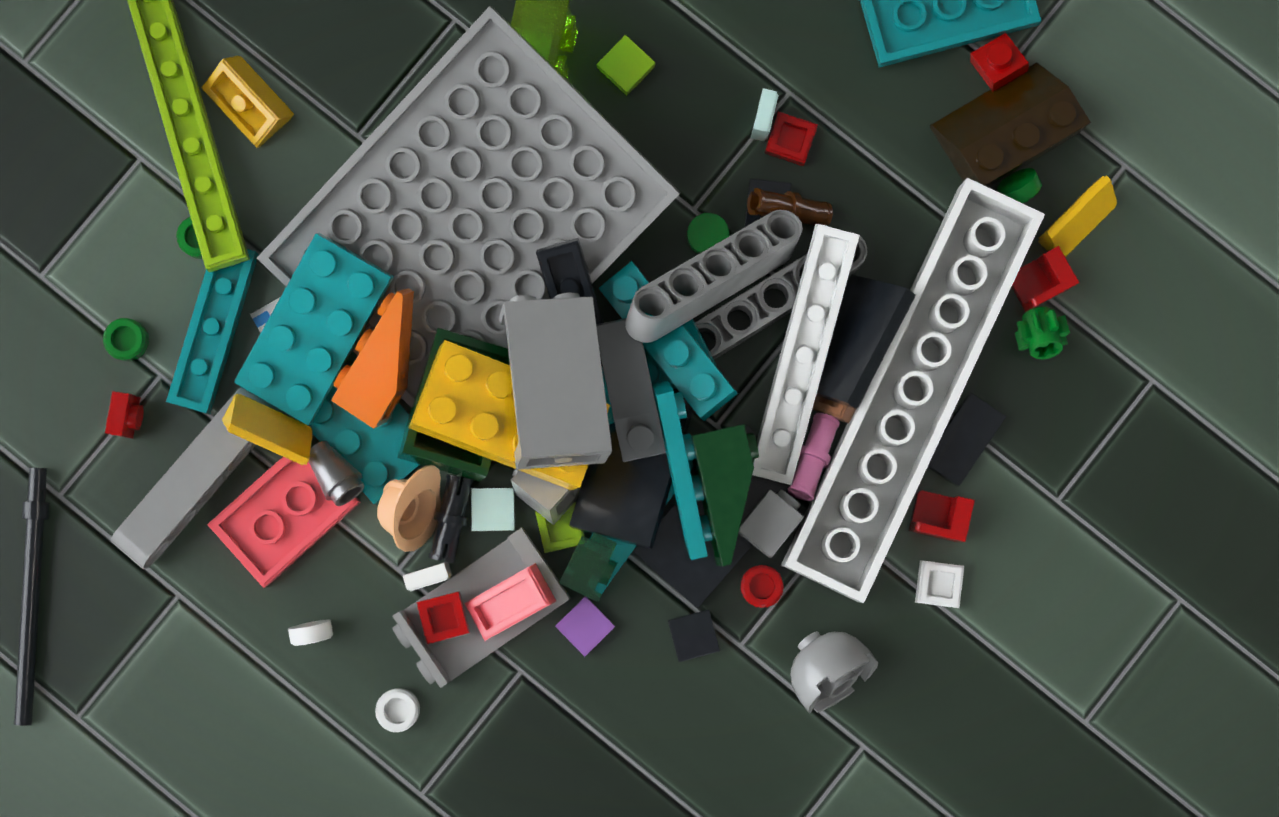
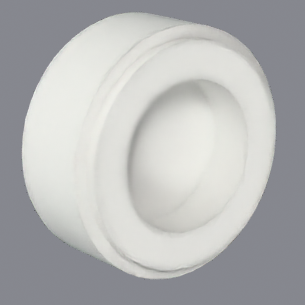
M331 620L313 621L288 628L290 643L294 646L324 641L333 636Z
M391 689L379 698L375 709L376 718L379 724L388 731H405L413 726L419 717V701L407 689Z

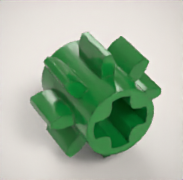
M1049 307L1030 309L1024 313L1022 321L1017 322L1018 331L1015 332V337L1019 350L1028 349L1030 356L1036 359L1055 357L1063 350V345L1068 344L1066 336L1070 334L1066 316L1056 317L1055 310Z

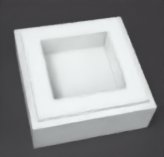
M920 560L915 603L960 608L964 566Z
M443 562L403 575L406 589L413 591L448 580L452 573L449 563Z

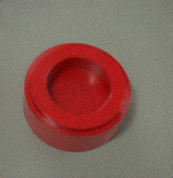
M753 566L741 578V594L749 604L755 607L766 608L772 606L780 599L783 593L782 577L770 566Z

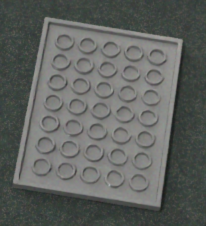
M489 6L264 249L257 259L287 286L314 235L321 233L393 275V280L362 335L369 328L374 330L381 316L377 314V311L389 293L396 294L397 291L407 288L414 291L408 387L401 397L412 407L437 328L508 348L506 326L500 325L499 320L504 301H510L511 298L520 295H532L536 297V300L550 299L536 255L537 249L579 238L593 283L681 192L493 6ZM354 348V349H353V352H354L355 354L359 355V352L356 351L355 348Z

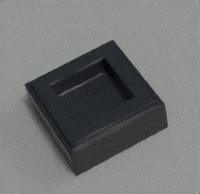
M709 609L668 620L679 662L720 651Z

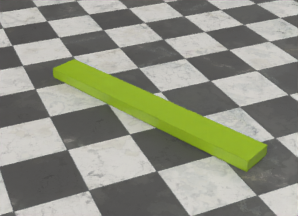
M127 0L205 268L210 273L250 260L174 1Z

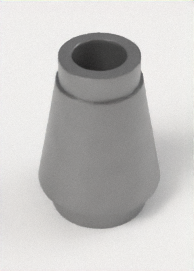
M321 441L311 447L309 463L326 500H332L336 506H341L350 502L364 489V484L361 481L362 474L331 447L327 441Z

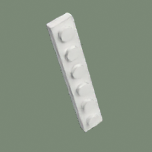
M815 224L756 442L759 458L753 460L754 470L752 475L792 485L860 236L858 234Z

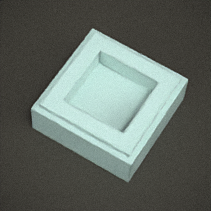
M763 88L751 139L767 140L779 96L777 91Z
M471 488L472 531H515V492L513 488Z

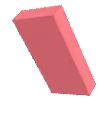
M535 563L464 604L484 641L551 605L556 602V599Z

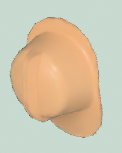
M434 465L422 467L409 479L391 480L383 488V495L377 508V517L381 526L393 536L396 546L404 552L415 551L422 547L432 536L436 528L437 520H434L435 511H440L441 476L440 470Z

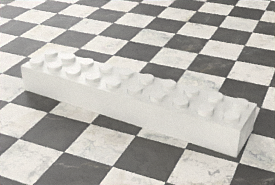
M966 178L958 187L910 289L916 296L858 408L855 410L849 424L847 423L831 457L830 464L826 468L815 491L814 500L810 502L781 566L856 602H865L1044 218V213L969 178Z

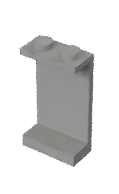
M562 293L556 295L553 299L536 300V297L532 295H520L511 298L510 301H504L499 320L500 325L506 326L518 434V445L514 451L516 470L605 463L612 452L593 297H580L577 293Z
M520 528L508 536L507 540L416 601L420 602L460 591L470 633L427 644L416 602L392 616L397 625L392 627L395 635L406 649L410 646L414 648L421 659L416 665L429 684L436 681L440 688L571 599L524 528ZM536 563L556 602L484 641L464 603Z

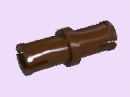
M754 188V192H750L747 201V209L750 215L765 216L776 210H787L794 213L802 224L815 226V224L829 226L833 216V208L829 202L805 199L799 193L792 191L780 194L765 191L761 188Z

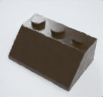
M1036 62L1029 67L1028 72L994 92L992 90L985 92L931 124L930 128L963 182L966 178H969L989 188L1075 137L1091 122L1070 88Z

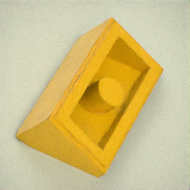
M241 56L223 58L201 87L256 148L262 146L294 115L291 109Z
M1106 175L1094 182L1039 237L1040 240L1038 242L1047 251L1059 246L1066 257L1116 207L1117 199L1111 179Z
M236 394L233 397L222 418L228 432L300 465H307L310 458L313 434L310 426L242 394Z

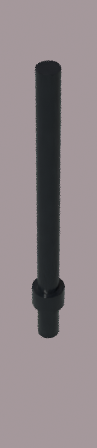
M29 468L28 500L23 502L22 519H26L14 715V725L20 726L32 725L44 519L49 520L50 503L45 502L47 468Z

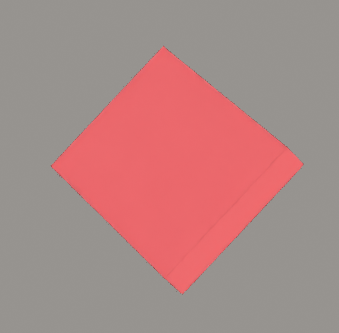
M282 457L207 525L259 584L266 588L360 504L361 501L355 497L344 505L336 506L332 500H326L309 461L307 465H300Z

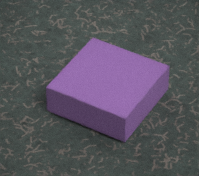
M585 596L555 627L585 657L615 625Z

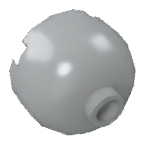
M816 631L805 637L798 644L800 652L793 660L790 673L792 688L808 713H811L813 709L816 713L822 712L853 693L855 690L851 686L856 682L858 676L860 675L865 682L877 669L878 661L858 638L846 632L833 631L821 636Z

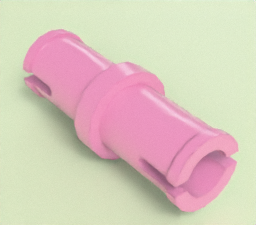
M816 413L814 415L806 443L802 446L799 463L792 485L788 488V493L793 497L804 501L814 500L823 468H828L831 461L829 451L837 428L840 425L839 420L824 413Z

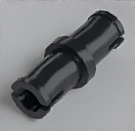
M447 474L440 511H435L434 515L437 525L429 558L441 561L443 555L445 562L455 563L462 526H467L468 522L465 512L471 485L474 480Z

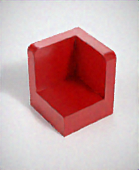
M1057 246L1036 260L1021 267L1011 287L1025 312L1080 282L1060 247Z
M924 490L918 491L909 531L954 542H966L975 500L960 496L949 497Z

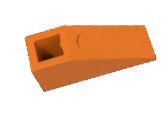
M409 288L397 291L396 294L391 292L386 296L377 311V314L381 316L374 330L369 328L362 335L355 347L359 355L352 366L347 364L340 371L333 384L338 389L331 401L373 429L387 422L408 387L414 291Z

